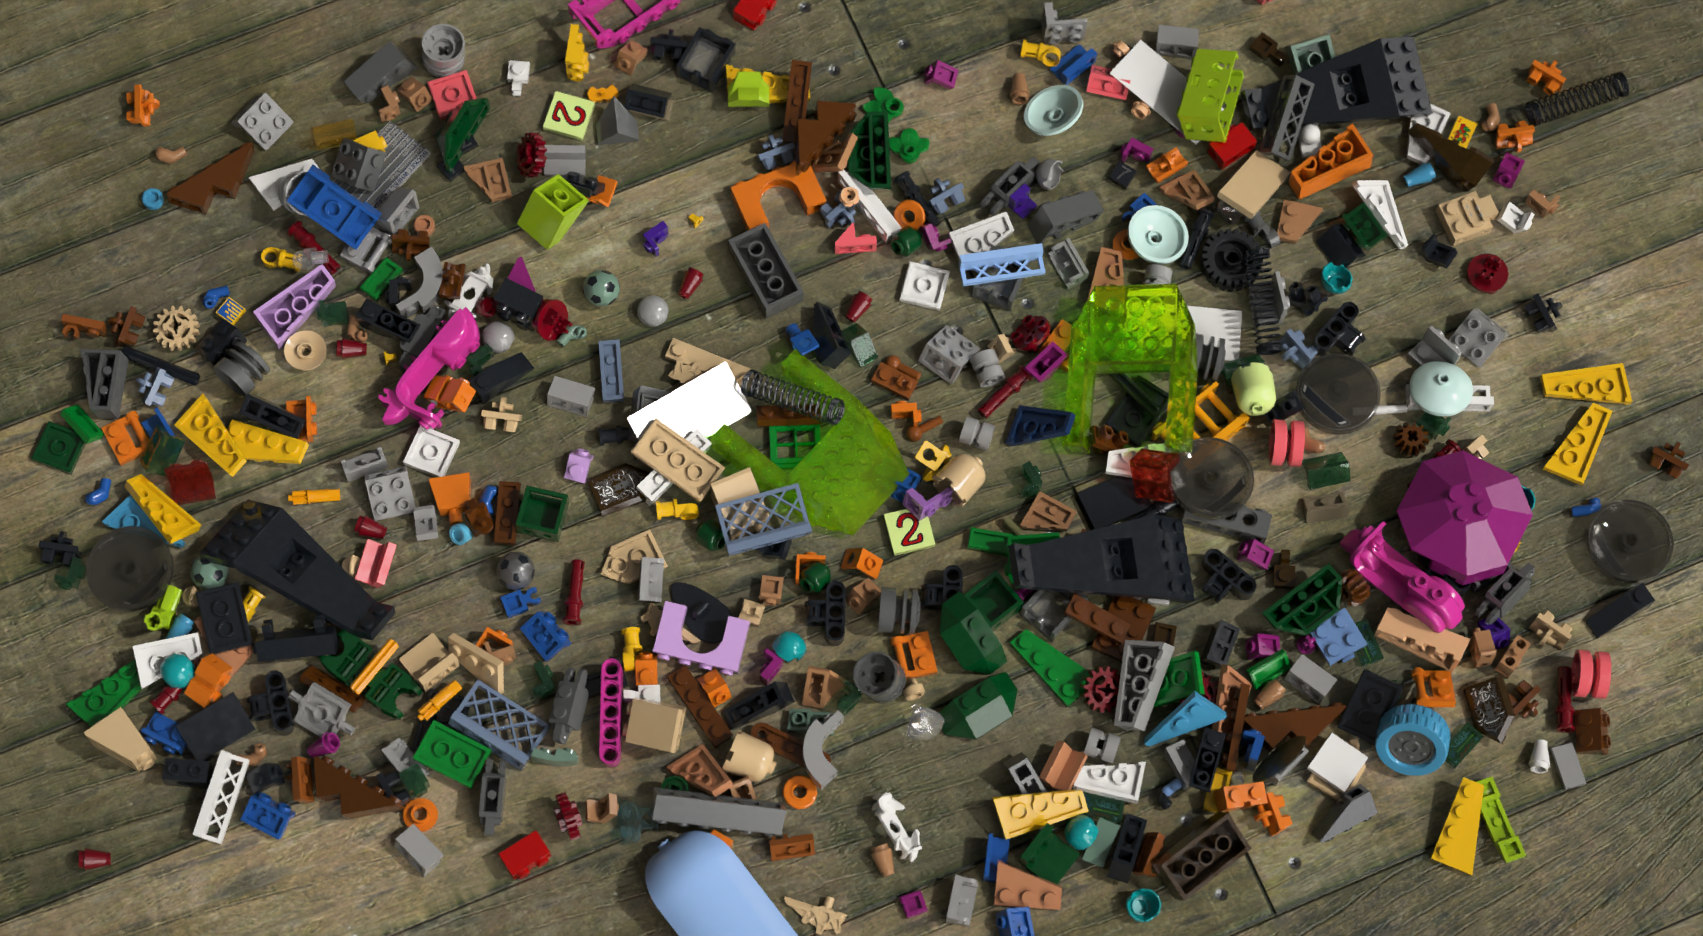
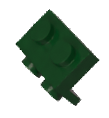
M1365 202L1348 214L1344 213L1341 215L1344 219L1342 222L1344 227L1349 232L1353 231L1356 236L1354 241L1360 248L1364 247L1369 251L1389 236Z

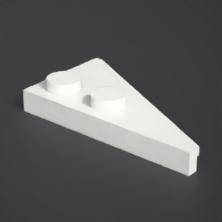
M1357 180L1352 184L1354 189L1399 249L1407 247V240L1388 180Z

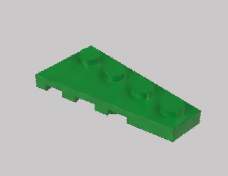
M1027 629L1010 642L1009 645L1067 708L1080 697V693L1084 692V688L1080 687L1081 684L1086 682L1083 680V676L1089 677L1090 675L1088 670Z
M135 659L120 668L111 677L103 679L100 684L91 690L88 689L74 701L71 700L66 703L67 707L90 727L120 707L123 709L141 690Z

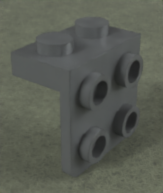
M344 138L333 165L332 177L356 188L374 192L387 153Z

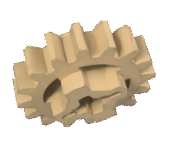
M171 306V311L169 312L167 309H163L164 315L158 314L159 321H154L153 323L156 327L153 332L157 336V342H162L163 348L169 345L171 351L175 347L182 351V346L184 345L190 348L189 342H196L194 335H200L197 329L200 327V324L196 321V315H191L190 309L184 312L183 306H180L178 310ZM176 323L178 324L177 334L175 332Z

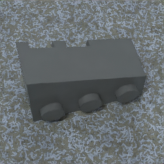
M389 41L344 82L357 99L366 104L382 93L381 88L387 85L390 88L418 69V67L403 49Z
M1093 190L1087 192L1079 191L1071 197L1063 196L1057 201L1042 203L1039 206L1040 209L1027 226L1036 243H1042L1043 245L1044 241L1051 236H1055L1057 239L1062 236L1061 232L1072 228L1075 231L1097 221L1104 209Z
M80 349L84 363L83 370L87 381L86 389L90 410L98 418L119 419L129 359L120 350Z

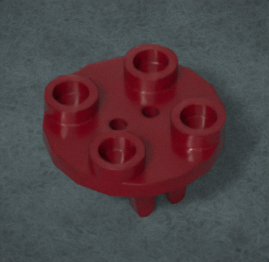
M1489 253L1474 257L1467 269V282L1478 291L1495 294L1498 290L1502 289L1509 276L1508 267L1505 262L1498 256Z
M557 299L543 300L536 317L532 321V327L536 329L540 338L548 341L557 339L561 334H568L569 331L566 327L573 325L568 321L567 307L562 301Z
M1027 315L1023 318L1022 323L1015 332L1011 334L1010 339L1017 349L1027 350L1030 353L1032 351L1036 354L1038 352L1036 346L1040 345L1050 336L1051 325L1047 318L1043 316L1033 317L1032 315Z

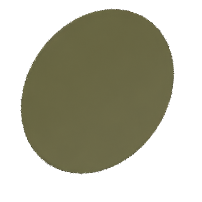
M1294 737L1273 750L1255 770L1253 781H1264L1283 770L1302 751L1306 744V737Z

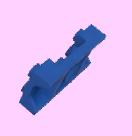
M312 164L287 202L356 250L382 213L366 201L364 203L359 201L331 181L329 175Z

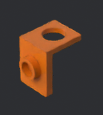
M598 175V181L605 183V190L595 196L591 195V198L587 199L592 203L609 208L618 181Z
M852 548L846 550L840 568L857 569L870 578L877 579L883 560L864 548ZM855 554L854 560L848 564L850 556Z
M815 552L797 554L796 585H799V565H809L812 562L825 564L826 555H817Z
M487 627L476 646L483 649L484 642L488 641L489 638L505 647L513 645V642L507 638L508 635L499 629L494 631Z

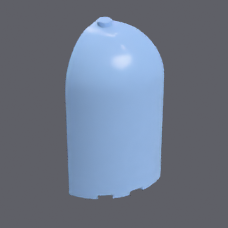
M689 831L679 835L671 842L666 839L658 846L659 851L649 859L646 865L645 880L648 892L656 907L679 936H798L732 849L720 838L710 833Z

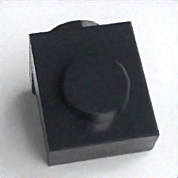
M1433 234L1424 242L1422 252L1427 262L1446 269L1458 254L1456 248L1438 242L1436 235Z
M405 277L389 279V291L385 292L386 303L390 304L391 311L397 310L396 304L400 303V291L412 290L410 279Z
M792 540L755 550L764 558L786 560Z
M264 763L246 774L252 794L261 793L273 785H283L285 783L283 771L278 763Z

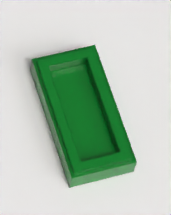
M385 257L360 286V291L377 302L389 288V279L398 277L403 272V269Z
M78 404L61 411L60 415L86 444L100 440L104 436L101 429Z
M970 527L967 549L1005 556L1004 545L1008 544V536L1013 534Z
M1281 649L1248 668L1246 672L1252 687L1258 689L1268 681L1290 670L1291 665L1286 652Z

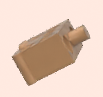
M1475 628L1468 644L1474 668L1491 666L1497 651L1490 629L1481 631L1480 628Z
M1517 635L1508 649L1504 650L1501 654V660L1494 670L1508 679L1515 668H1518L1521 659L1531 643Z

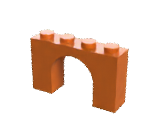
M794 160L785 167L779 166L767 174H757L751 180L735 183L731 187V197L746 231L763 223H766L769 228V221L760 204V199L767 190L773 187L781 186L793 190L798 195L807 216L820 211V208L826 203V198L811 166L805 173L801 172L797 176L796 160Z

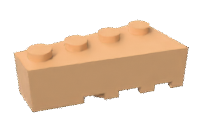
M1389 607L1384 612L1374 633V636L1451 673L1459 664L1470 641L1469 638L1446 629L1441 633L1434 632L1417 618L1404 614L1399 609Z

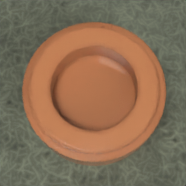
M428 215L417 217L414 221L415 232L427 231L428 236H430L435 230L434 220Z

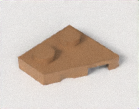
M850 133L844 142L841 143L837 140L830 147H825L820 157L814 160L811 166L812 170L816 173L843 171L858 137Z
M503 158L464 166L467 176L491 202L512 198Z
M1195 169L1160 186L1162 194L1195 210L1215 202L1213 194Z
M1284 200L1277 229L1280 241L1296 244L1311 227L1316 218L1321 215L1323 208Z
M1040 491L1021 522L1020 528L1066 532L1077 511Z

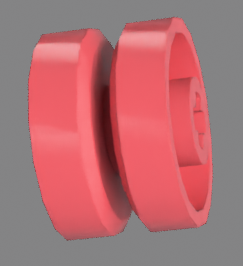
M1273 419L1268 445L1269 464L1282 466L1286 457L1288 466L1301 467L1305 445L1304 421L1292 420L1287 432L1285 420Z
M1577 649L1571 667L1572 695L1574 697H1586L1590 692L1593 698L1605 699L1608 695L1611 681V657L1609 652L1596 651L1592 656L1589 650Z

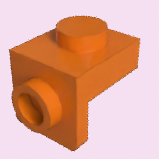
M897 401L895 404H891V419L912 418L913 427H918V422H922L921 409L917 410V403Z
M641 652L639 653L640 655H635L636 686L658 685L657 654Z
M716 668L697 678L699 685L714 707L732 698L727 683Z

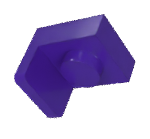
M1025 183L1010 196L1008 204L1021 219L1027 217L1037 207V204L1029 198L1030 188Z
M664 221L643 234V247L649 254L652 252L655 257L659 255V248L656 243H662L668 235V226Z
M1487 618L1478 621L1477 628H1480L1481 631L1490 629L1496 650L1510 644V628L1500 618L1491 625L1485 622Z

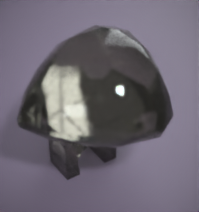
M1220 198L1217 203L1207 205L1208 210L1218 212L1222 220L1232 226L1243 215Z

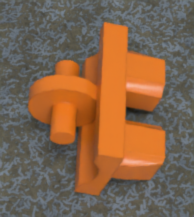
M1534 60L1528 71L1529 75L1526 81L1536 86L1538 81L1541 80L1546 83L1543 91L1551 95L1561 90L1567 78L1560 75L1562 71L1556 68L1558 64L1556 60L1552 64L1546 61L1542 64Z
M134 85V91L126 93L128 104L134 105V110L126 112V119L132 124L140 123L144 127L150 126V114H154V109L160 107V101L154 99L153 93L142 89V85Z
M1518 121L1515 124V128H1508V125L1505 123L1498 124L1496 129V148L1514 147L1516 153L1521 152L1522 146L1533 144L1534 126H1528L1526 121Z
M1175 147L1146 165V169L1158 184L1186 167L1188 162L1182 157L1178 148Z
M1273 792L1266 793L1268 803L1257 806L1259 814L1254 816L1255 822L1262 821L1264 828H1268L1272 837L1291 826L1292 820L1288 814L1281 816L1279 809L1285 806L1283 796L1274 795Z

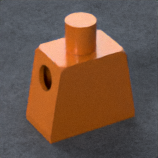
M469 472L429 478L440 516L449 515L450 525L463 523L461 513H465L464 511L467 510L464 503L471 500V478Z

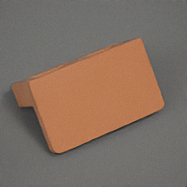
M1057 740L1039 779L1051 789L1058 791L1071 790L1087 759V755L1072 750L1065 742Z

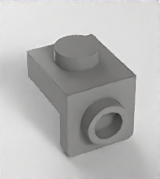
M434 505L413 508L417 541L439 538Z

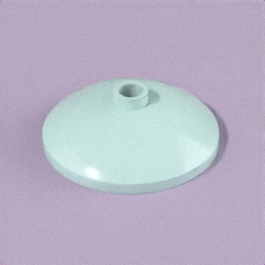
M1055 85L1037 93L1027 104L1024 112L1025 123L1029 130L1038 135L1049 136L1062 133L1079 119L1083 111V99L1080 93L1071 86Z
M1151 205L1138 210L1133 215L1128 225V239L1133 250L1144 260L1154 264H1168L1177 260L1186 250L1188 230L1182 218L1173 210L1164 206Z
M1433 361L1421 365L1414 371L1409 383V391L1415 404L1423 411L1435 416L1445 417L1456 415L1469 405L1473 395V386L1469 376L1458 366L1444 361Z

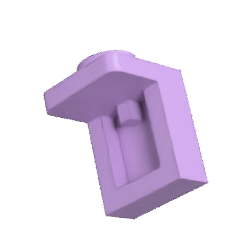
M581 448L573 450L569 455L564 478L585 483L594 455L589 454L588 450Z

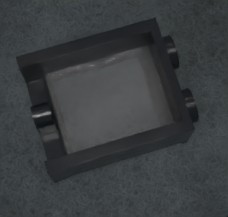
M699 27L677 64L676 76L713 93L716 84L726 69V65L729 64L733 55H735L736 44L729 38H722L715 35L709 29Z

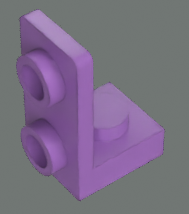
M948 487L926 501L921 494L911 488L906 491L902 505L920 521L925 517L932 516L939 508L949 505L952 501L953 490L951 487Z

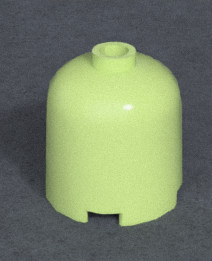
M1252 362L1250 366L1244 368L1238 367L1231 378L1238 408L1250 416H1261L1268 413L1276 402L1274 379L1269 367L1256 362Z

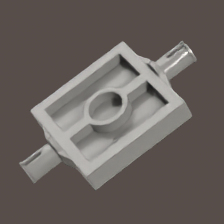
M315 682L311 684L307 694L304 696L294 690L289 694L288 698L299 704L298 713L294 721L320 737L326 732H332L337 735L340 729L350 736L354 733L356 728L345 722L346 714L351 704Z

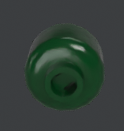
M906 226L892 235L890 245L895 254L908 257L921 248L922 237L918 230Z
M707 520L697 526L696 541L709 551L720 550L725 546L720 524L714 520Z
M812 562L802 570L799 583L803 590L808 593H819L831 582L829 567L824 563Z

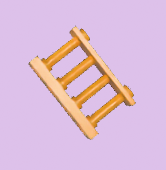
M1214 382L1211 386L1209 384L1205 385L1200 390L1201 394L1165 423L1159 422L1152 429L1154 431L1151 437L1153 442L1160 436L1166 443L1167 441L1174 440L1173 450L1181 458L1180 461L1182 463L1179 470L1184 476L1242 430L1250 419L1245 413H1242L1240 416L1234 415L1215 394L1219 385L1217 382ZM1207 398L1228 420L1227 423L1229 425L1224 429L1222 427L1219 428L1200 408L1199 405ZM1191 411L1213 433V437L1208 441L1211 443H1204L1207 441H1203L1183 419ZM1175 424L1197 445V450L1193 454L1187 453L1168 432Z

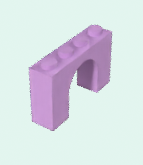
M665 601L653 649L654 654H657V658L667 661L670 660V657L678 659V663L688 666L692 662L699 664V668L709 671L713 667L721 669L720 673L730 676L733 675V672H739L750 621L728 616L721 644L709 653H696L688 649L682 640V629L687 606Z

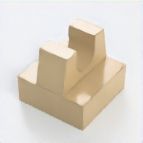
M1005 334L998 335L987 345L989 349L995 350L999 359L998 363L1003 362L1017 352L1015 348H1011L1009 344L1011 339L1006 337Z
M1481 434L1462 450L1483 459L1489 454L1483 445L1488 440Z
M744 599L739 619L748 620L750 625L759 627L765 605Z

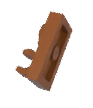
M63 314L61 318L64 326L62 333L66 338L69 331H75L73 335L75 339L80 337L79 331H83L88 336L95 338L99 336L106 337L108 329L103 321Z
M881 362L871 379V383L909 401L918 384V380Z
M299 756L292 757L291 763H288L286 768L292 769V775H288L287 779L292 780L293 801L306 804L314 802L311 759Z
M1159 832L1146 833L1132 873L1148 877L1157 876V874L1152 872L1151 863L1162 850L1165 835Z
M813 833L791 836L790 838H788L787 834H783V839H775V836H772L771 840H769L772 861L815 855Z

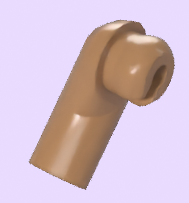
M1495 103L1486 106L1489 117L1481 124L1485 132L1493 131L1500 123V116Z
M183 146L175 151L163 147H158L155 150L156 158L168 164H173L188 155Z
M350 315L347 335L353 341L364 343L368 337L367 333L358 328L359 323L355 317L356 315Z
M258 743L250 755L237 756L249 759L248 766H256L266 757L267 749L264 744ZM236 761L237 766L243 765L242 762Z

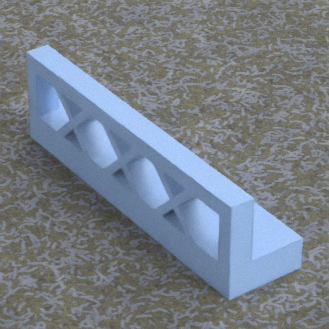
M1042 243L960 255L958 265L963 286L1045 275ZM1038 260L1039 269L1031 270L1026 267L1029 261ZM1008 264H1015L1019 267V270L1011 273L1005 268ZM988 267H994L999 270L995 276L985 273ZM974 270L979 274L974 279H967L965 271Z

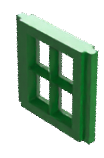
M820 425L769 426L771 470L822 468ZM813 430V441L797 442V431ZM793 431V442L777 443V432ZM813 445L814 456L798 457L797 446ZM793 446L794 457L778 458L777 447Z

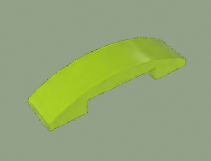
M1493 777L1476 781L1484 785L1481 816L1501 858L1506 864L1526 857L1518 836H1515L1501 804V795Z

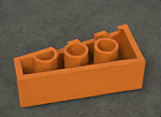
M1352 123L1342 134L1339 133L1334 137L1333 141L1328 145L1321 147L1314 156H1310L1292 170L1289 185L1300 200L1370 168L1373 153Z

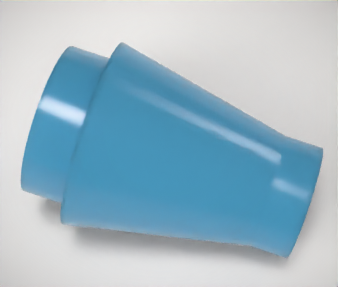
M1422 163L1410 173L1404 175L1403 178L1407 187H1410L1412 185L1432 182L1436 175L1430 163Z
M182 613L178 617L175 616L165 639L187 635L193 629L194 621Z

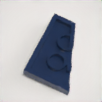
M1019 405L1006 444L1011 447L1069 435L1076 415L1068 411Z

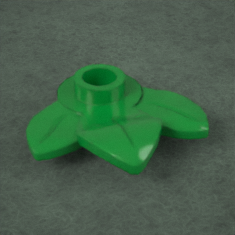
M881 87L874 88L875 99L863 105L866 113L888 111V123L892 118L899 117L904 110L902 101L894 98L890 90ZM894 106L897 110H890V107Z
M913 128L904 129L900 137H889L891 151L899 154L901 159L908 164L916 162L920 154L928 150L930 144L928 138H919L917 131Z

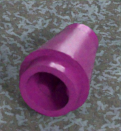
M326 732L308 746V754L314 758L335 753L340 747V740L335 733Z

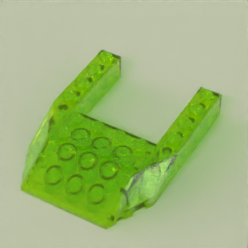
M1178 285L1095 286L1090 294V299L1085 302L1078 320H1075L1071 327L1065 411L1072 412L1076 416L1069 435L1063 436L1062 447L1068 454L1090 453L1091 432L1089 428L1092 427L1096 374L1170 372L1165 445L1171 453L1192 452L1198 375L1196 329L1194 320Z
M794 349L781 363L782 374L797 386H802L803 389L808 388L809 391L814 390L815 393L820 392L821 395L824 393L827 397L830 395L832 399L835 397L842 399L845 409L840 422L829 430L789 474L784 472L725 423L710 438L712 448L740 471L750 467L756 484L765 491L798 483L811 526L825 527L827 530L842 531L844 534L854 536L897 489L898 485L895 482L903 483L909 476V472L891 432L859 399ZM819 394L815 395V400L817 401ZM822 396V397H821V401H820V404H821V405L823 404V402H824V400H825V396ZM831 398L827 399L825 406L826 409H828V406L831 402ZM795 489L786 491L782 499L794 504L797 499ZM780 501L790 511L791 507ZM793 509L792 513L804 521L802 513Z

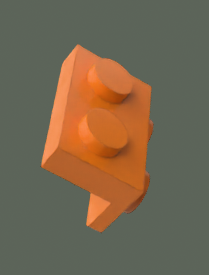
M306 396V400L286 401V410L306 419L298 439L307 443L314 442L313 435H317V423L313 422V415H317L316 402H312L311 396Z

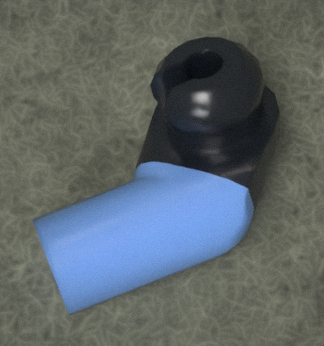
M1175 778L1163 787L1157 799L1158 806H1161L1163 810H1167L1172 805L1169 797L1182 787L1179 779Z

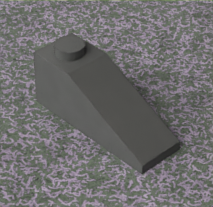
M1023 752L1004 762L1006 769L1021 794L1047 792Z

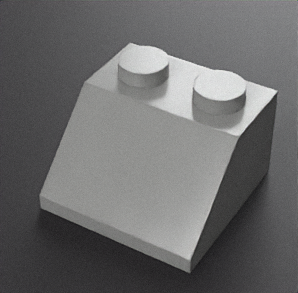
M397 187L394 192H389L385 203L381 207L376 208L382 214L374 226L391 236L396 234L398 229H403L419 209L416 192L403 187Z

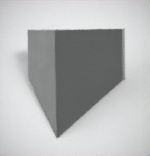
M613 96L596 124L598 145L639 141L637 120Z

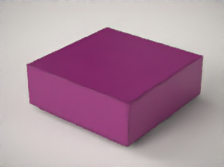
M921 890L899 898L907 919L928 912Z

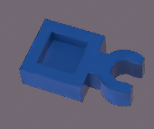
M1144 192L1130 205L1129 209L1131 211L1124 213L1122 221L1124 222L1128 218L1131 219L1138 210L1146 206L1157 204Z
M536 587L528 589L526 594L523 595L521 590H517L500 597L508 619L529 611L528 604L538 605L541 603L540 597L536 599L531 598V595L537 592Z

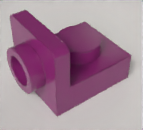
M937 60L926 67L924 83L928 85L934 82L951 90L954 88L958 69Z
M1131 138L1129 143L1125 142L1120 150V154H1122L1121 162L1125 163L1129 154H1131L1136 160L1148 163L1154 148Z
M1506 152L1493 181L1511 189L1525 161Z
M932 223L920 226L928 249H935L938 252L946 249V244L951 243L950 238L938 241V237H940L939 232Z
M1255 539L1243 541L1238 548L1236 560L1239 562L1247 561L1261 570H1267L1274 550Z
M1257 633L1246 639L1247 659L1267 658L1279 651V636Z
M766 648L763 651L764 657L770 663L766 662L761 668L760 681L767 686L783 667V660L773 649L770 651Z

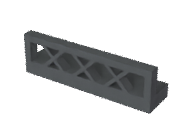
M1284 75L1259 151L1260 153L1275 155L1285 161H1290L1311 98L1314 83L1297 75ZM1300 84L1307 86L1303 96L1299 93ZM1298 103L1299 112L1297 115H1294L1292 109L1294 104ZM1291 122L1293 131L1288 135L1286 127ZM1284 141L1287 146L1285 154L1279 151L1281 143Z

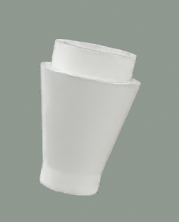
M1539 739L1534 741L1533 751L1528 763L1530 770L1534 773H1546L1550 767L1548 742Z

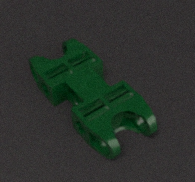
M339 630L337 637L344 642L343 653L339 656L321 655L317 659L333 677L349 687L371 661L375 652L372 647L357 636ZM391 663L386 670L381 668L367 684L366 688L369 691L365 695V699L383 714L401 720L404 714L396 708V698L403 693L410 695L413 693L419 697L423 691L406 672Z

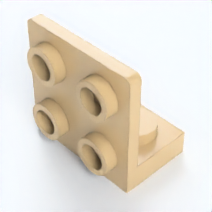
M433 633L399 659L425 692L460 666L453 652L450 654Z

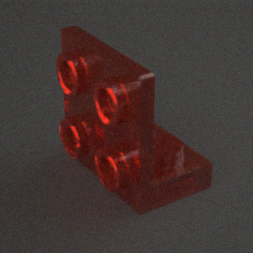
M1141 448L1129 461L1135 496L1142 499L1172 503L1175 499L1170 471L1180 462L1179 454Z
M195 460L191 464H172L169 468H164L165 475L170 483L172 500L178 505L216 499L214 477L207 461Z

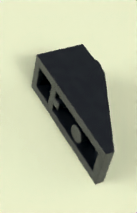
M816 302L814 304V338L819 343V347L814 350L817 354V360L821 365L835 369L852 353L831 307Z
M521 352L486 368L469 380L470 386L476 390V397L484 405L534 370V367Z
M253 393L247 394L239 412L248 418L296 439L299 438L306 419Z
M1641 583L1588 618L1585 622L1598 639L1648 609L1655 599L1644 583Z
M774 681L722 711L730 730H734L778 712L795 701L787 682Z
M1126 813L1107 877L1128 884L1146 827V819Z

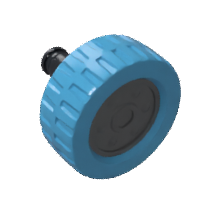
M1414 698L1411 704L1394 707L1381 718L1376 733V752L1386 766L1398 773L1412 776L1429 774L1442 766L1447 758L1450 745V729L1441 715L1428 707L1417 705L1416 698Z

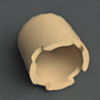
M964 453L958 454L932 477L935 480L933 486L938 493L951 487L953 490L951 498L954 501L952 505L961 508L985 482L986 474L982 467L983 463L976 456L972 457Z
M738 730L722 769L741 778L749 776L752 782H760L766 777L767 773L771 775L777 763L773 761L774 750L768 743Z

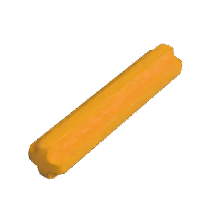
M388 639L352 682L350 689L353 692L360 694L396 651L398 644L394 640Z

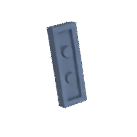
M620 340L598 341L603 403L623 402L624 391Z

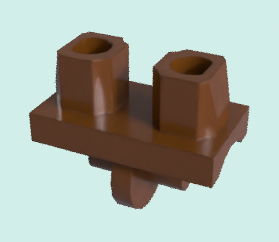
M398 229L396 234H392V253L406 255L407 261H412L413 255L417 256L430 248V237H428L427 231H419L416 236H409V231L406 229Z
M444 263L439 298H445L447 301L460 300L466 269L465 264Z
M133 306L127 311L124 321L122 320L123 314L117 312L116 317L108 318L107 323L112 326L111 333L116 334L118 328L120 329L115 342L116 346L121 347L124 344L134 347L139 335L128 330L130 325L141 329L146 317L137 313V308Z
M1093 425L1089 428L1092 433L1091 445L1096 454L1101 455L1105 451L1124 449V446L1129 442L1127 432L1113 433V429L1108 425H1104L1101 428Z
M1678 441L1674 446L1669 443L1665 444L1664 449L1670 451V454L1657 447H1653L1650 452L1652 456L1649 465L1659 470L1664 460L1671 463L1666 474L1675 479L1680 476L1683 470L1686 471L1689 464L1674 457L1675 454L1681 458L1685 455V452L1679 449L1681 443Z
M472 498L465 502L464 505L467 510L464 512L474 535L478 536L479 534L483 535L491 532L494 524L484 501L478 503L476 498Z
M1522 680L1514 688L1521 698L1517 701L1511 693L1509 694L1514 714L1516 716L1523 709L1520 714L1522 718L1525 719L1528 715L1536 717L1538 715L1536 707L1539 705V702L1535 699L1531 703L1529 702L1541 689L1537 685L1532 687L1528 682Z

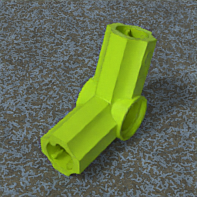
M164 585L157 606L152 608L150 614L145 615L144 623H146L147 629L153 631L162 628L170 630L183 593L181 589L172 585Z

